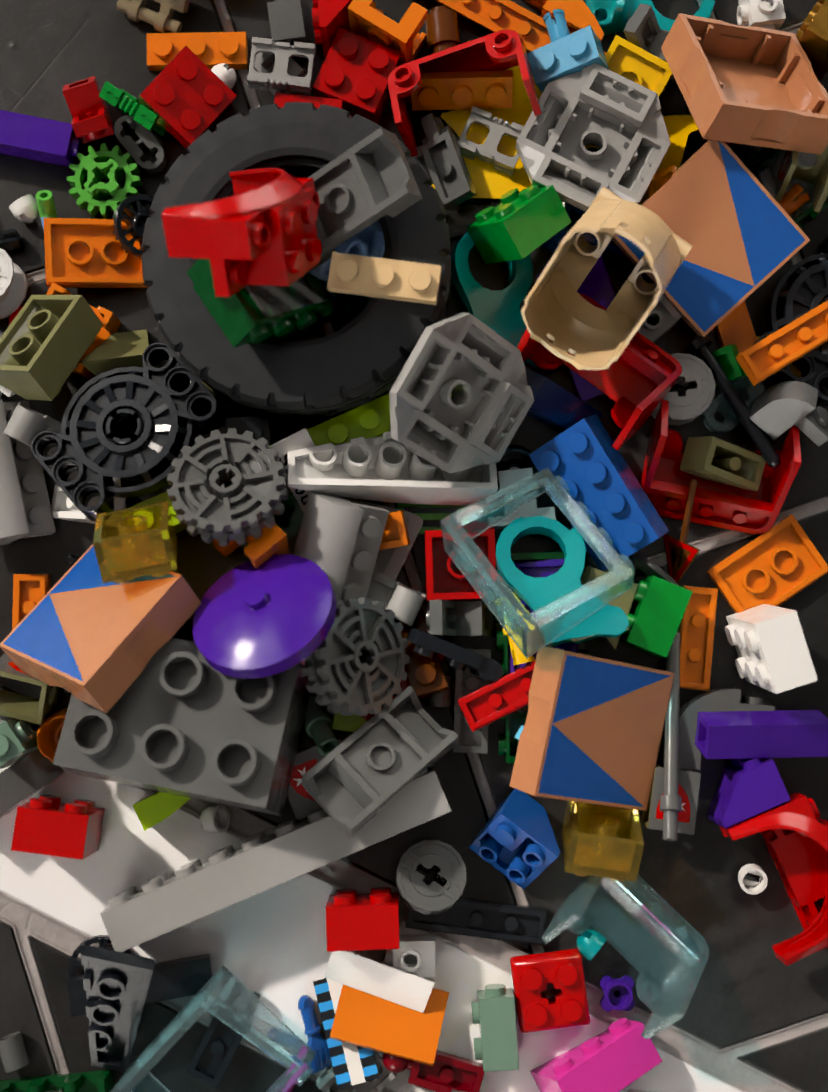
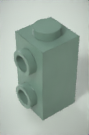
M8 719L0 723V769L10 767L38 749L37 731L39 727L36 724L18 719Z
M503 984L486 985L485 990H477L478 1002H471L473 1024H479L480 1038H474L475 1060H482L484 1072L519 1070L515 999L512 988L506 989V986Z

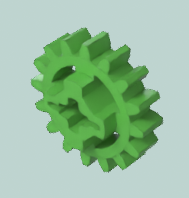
M102 143L100 151H95L90 145L88 146L89 155L85 157L81 153L77 154L80 163L78 165H69V168L75 175L68 176L67 182L70 186H73L69 193L73 199H77L76 204L81 210L87 208L88 213L92 217L100 211L103 218L108 219L109 212L115 211L123 200L132 195L139 194L135 187L142 186L143 182L139 176H136L140 173V169L136 163H132L133 159L128 152L122 155V151L117 145L114 146L112 151H109L107 145ZM87 174V181L84 183V179ZM126 178L125 186L122 189V181ZM105 179L109 182L104 184L101 180Z

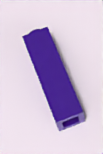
M0 110V154L69 167L70 164H75L77 154H82L83 138H76L71 123Z
M820 710L698 712L695 745L706 759L828 757V718Z

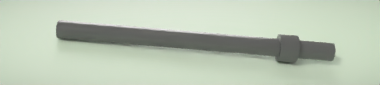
M680 632L676 633L666 658V671L673 672L674 678L665 717L664 795L660 796V811L663 812L664 841H678V813L682 812V797L678 796Z

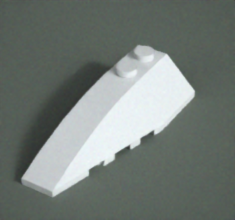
M391 431L384 432L383 436L369 439L359 437L350 439L349 443L339 445L329 443L288 451L287 453L288 487L306 491L391 503L489 506L498 490L496 463L481 464L467 470L447 473L392 439Z

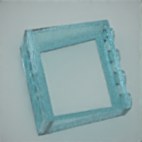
M548 468L474 502L440 521L444 550L526 658H529L632 588L635 572L631 561L624 554L619 555L612 547L613 543L608 533L601 527L597 529L592 523L586 506L580 501L576 503L570 496L569 488L563 478L559 475L555 477ZM546 492L609 569V572L530 614L473 539Z
M223 965L131 1063L110 1092H170L150 1070L206 1010L287 1068L266 1092H287L294 1083L298 1086L302 1085L313 1071L310 1065L315 1052Z

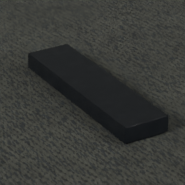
M460 897L449 910L440 914L424 915L408 907L405 928L544 946L548 910L547 908Z
M210 954L155 963L145 1004L214 992ZM83 976L68 978L67 987L71 1016L85 1015L87 995L86 990H84Z

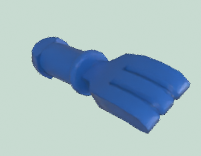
M302 995L298 1001V1009L301 1012L305 1027L304 1034L308 1037L307 1051L311 1070L315 1074L332 1066L327 1040L321 1037L319 1033L321 1026L317 1021L314 1001L310 996Z

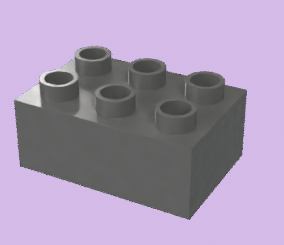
M171 638L153 655L139 677L107 713L71 695L53 765L87 777L282 817L311 693L306 688L309 682L308 676H302L301 668L304 666L298 663L283 672L267 677L251 679L231 677L211 667L202 656L195 642Z

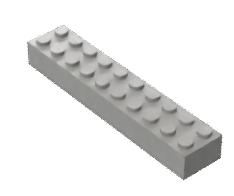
M434 766L428 767L378 810L377 815L351 838L345 834L324 809H320L307 815L308 819L298 822L295 817L277 825L278 828L274 829L275 833L266 836L265 831L246 838L245 842L241 843L242 847L234 850L232 845L213 852V855L208 857V861L203 864L200 858L186 863L180 867L181 869L174 872L175 875L169 877L168 872L160 874L148 880V883L141 886L142 889L137 891L135 886L127 888L115 894L116 897L108 900L109 906L100 915L114 950L123 952L451 812L450 804Z

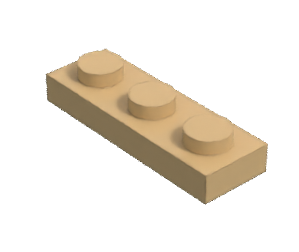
M332 252L327 289L329 292L437 305L442 267L441 265Z

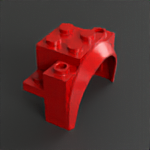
M279 168L229 172V176L232 179L234 196L209 202L168 207L164 209L161 215L168 256L210 259L216 297H230L247 284L289 286L320 263L322 245L317 238L316 231L320 200L318 192L315 190L314 178H295Z
M797 792L789 795L791 800L730 827L723 828L719 825L725 838L730 836L733 841L759 832L763 836L804 930L772 946L776 958L786 966L828 947V821L820 818L819 810L811 798L807 799L806 795ZM825 897L822 907L819 903L814 904L815 901Z

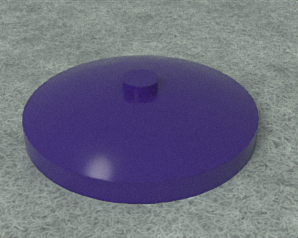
M274 554L258 568H255L251 564V560L221 576L201 599V605L196 609L193 619L194 641L206 662L222 674L236 678L251 679L283 672L307 658L328 635L336 615L337 603L335 592L325 572L317 564L306 558L290 554Z

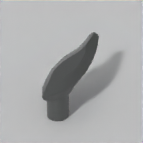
M639 552L628 556L630 559L618 569L625 579H628L640 569L647 577L654 575L678 585L669 574Z

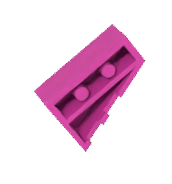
M622 1018L613 1022L608 1027V1030L588 1039L530 1072L540 1092H619L660 1064L662 1060L643 1023Z

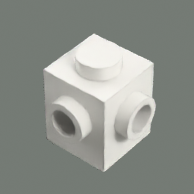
M738 0L737 22L739 26H756L779 30L786 19L783 0Z
M400 935V949H386V965L421 978L436 977L435 935Z

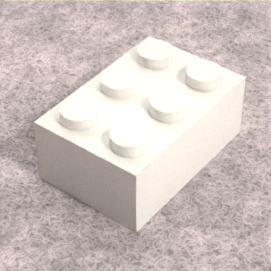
M762 604L743 612L726 616L728 626H725V633L730 645H735L739 657L735 659V665L742 679L745 678L747 682L775 694L818 681L796 610Z

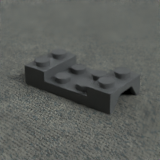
M380 127L308 177L314 178L315 190L319 195L320 203L316 220L317 238L322 245L320 263L308 272L332 257V252H336V247L383 216L395 217L423 198L396 134Z
M411 686L392 700L393 704L390 707L382 708L380 713L375 714L302 776V786L349 838L373 819L383 805L427 767L431 768L456 746L458 735L454 731L442 728L422 708Z

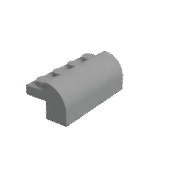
M0 399V545H7L21 538L51 535L56 532L42 465L34 457L30 446L3 434L18 403L20 402L30 408L29 401L3 402Z
M309 491L293 555L314 562L325 572L334 589L336 600L344 602V599L357 598L358 600L359 598L366 597L389 511L380 507L352 503L341 496Z

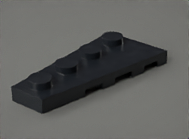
M83 945L81 965H84L83 985L87 995L86 1017H89L88 1037L91 1066L126 1073L152 978L155 959Z

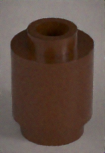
M438 6L431 9L425 21L429 52L434 54L460 45L461 38L457 13L450 10L447 6Z

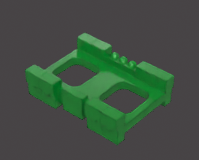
M108 81L105 82L99 97L114 107L124 110L125 113H129L131 117L135 116L133 120L148 130L152 131L153 129L165 137L168 131L158 122L159 115L144 105H140L138 103L139 99L124 89H119Z

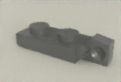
M429 113L420 119L426 134V138L422 140L423 145L420 148L443 207L450 210L477 195L450 126L444 127L439 116L437 117L433 113Z

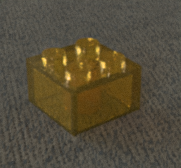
M168 501L96 515L93 546L103 583L114 582L122 584L133 580L135 577L146 575L160 577L170 573L172 570H177V537Z
M568 801L562 828L565 872L583 877L590 875L609 878L613 881L626 880L636 882L644 849L638 810Z

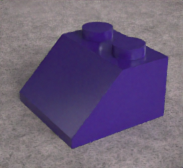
M769 758L731 759L733 764L723 769L707 815L710 821L723 828H727L791 800L774 760Z

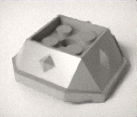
M597 63L583 68L580 72L549 82L538 100L542 114L535 116L532 111L516 141V149L531 185L537 184L538 188L553 185L561 200L585 212L603 186L624 200L640 204L671 144L661 113L658 93ZM592 144L598 147L599 151L591 152L584 146Z
M462 312L427 326L389 391L391 438L447 473L467 470L481 464L488 465L499 462L534 402L531 387L527 385L526 370L520 350L470 313ZM453 388H455L454 394L451 397V391Z

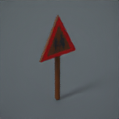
M692 479L690 482L680 540L668 534L663 535L669 575L677 584L700 551V549L686 543L697 488L696 479Z

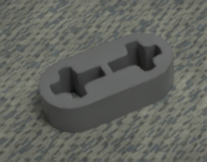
M124 115L120 117L114 126V134L120 145L131 155L133 161L144 173L155 175L162 172L167 164V156L161 144L147 128L133 120L135 116ZM127 127H130L132 130L135 129L139 138L137 142H134L129 135H126L124 130ZM144 148H147L151 154H156L157 161L152 164L151 161H146L142 151Z

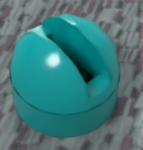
M594 929L583 930L581 936L577 937V949L584 957L591 961L607 938Z

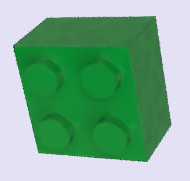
M534 184L521 192L516 188L500 197L501 203L495 208L490 206L480 211L475 216L477 221L466 229L484 263L490 264L525 258L569 225L571 220L553 185L538 188L537 184Z
M652 575L641 579L639 583L635 582L639 585L630 611L627 614L629 625L621 634L618 643L654 658H667L693 591Z

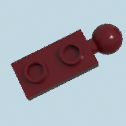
M439 1050L436 1051L432 1066L386 1053L382 1055L383 1065L388 1071L401 1073L408 1069L410 1070L408 1083L436 1092H451V1090L479 1092L485 1074L481 1063Z

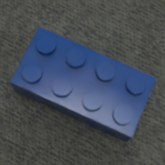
M595 414L583 418L529 454V457L572 526H576L584 539L585 547L599 570L605 571L669 532L620 451L612 447L614 444L613 440Z

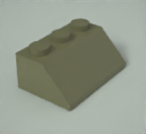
M82 295L30 296L0 338V385L26 400L52 401L59 394L61 387L71 372L76 369L79 360L88 347L93 344L96 335L103 327L102 322Z

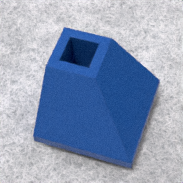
M515 788L500 803L468 847L523 890L554 862L560 854V849L545 808L525 792Z

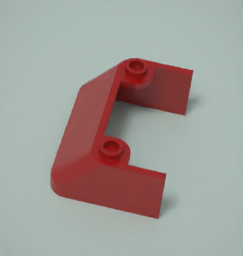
M510 29L500 30L402 64L392 70L387 82L394 121L406 147L411 151V157L417 156L418 152L408 103L412 102L411 94L415 93L421 86L422 73L500 71L519 65L534 115L542 114L526 54V47L520 34Z
M579 293L590 304L605 311L607 310L589 296ZM527 328L517 345L523 362L529 358L537 367L545 370L557 369L562 364H565L616 402L611 410V416L617 426L622 428V431L612 445L617 451L643 426L682 373V367L674 357L638 331L616 362H612L610 367L604 370L581 369L579 371L571 363L555 356L541 343L530 338Z
M662 399L648 440L640 483L659 516L683 520L690 482L692 479H696L697 488L690 522L749 534L768 532L774 526L802 463L799 428L793 425L782 449L776 450L781 458V464L772 468L765 463L758 491L747 490L708 481L679 470L684 454L681 453L683 439L677 431L668 428L669 401ZM759 450L753 452L762 456Z

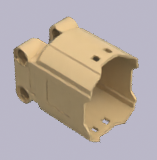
M603 186L588 210L562 239L544 271L524 299L525 305L521 309V314L530 333V338L541 343L555 356L571 363L579 371L581 369H608L612 362H616L638 329L657 305L673 275L693 245L673 233L667 224L653 211L635 202L624 200ZM584 233L593 234L597 238L598 245L588 244L584 239ZM615 233L636 244L644 252V255L605 311L587 302L577 291ZM649 272L656 277L657 283L649 284L645 282L642 278V273Z

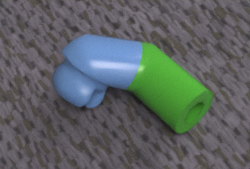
M41 190L35 195L43 231L44 218H58L53 194L49 190Z

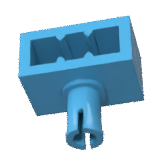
M562 9L552 10L555 20L551 18L550 12L546 13L543 17L551 43L526 53L535 85L542 93L549 82L580 72L583 68L594 63L609 69L601 41L592 27L589 25L570 34L565 13Z

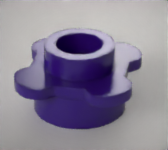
M606 975L601 978L599 984L603 989V998L600 1000V1005L605 1011L609 1012L612 1009L630 1011L634 1008L635 1001L632 992L634 980L630 976L624 975L622 978H611ZM616 990L620 991L619 996L614 995Z

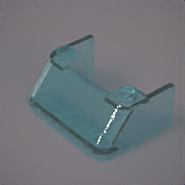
M609 856L598 864L561 904L541 939L547 944L566 929L574 934H583L590 926L607 938V941L640 972L636 980L637 995L652 1011L641 1036L648 1040L685 1016L708 961L709 947L702 935L626 862L617 856Z

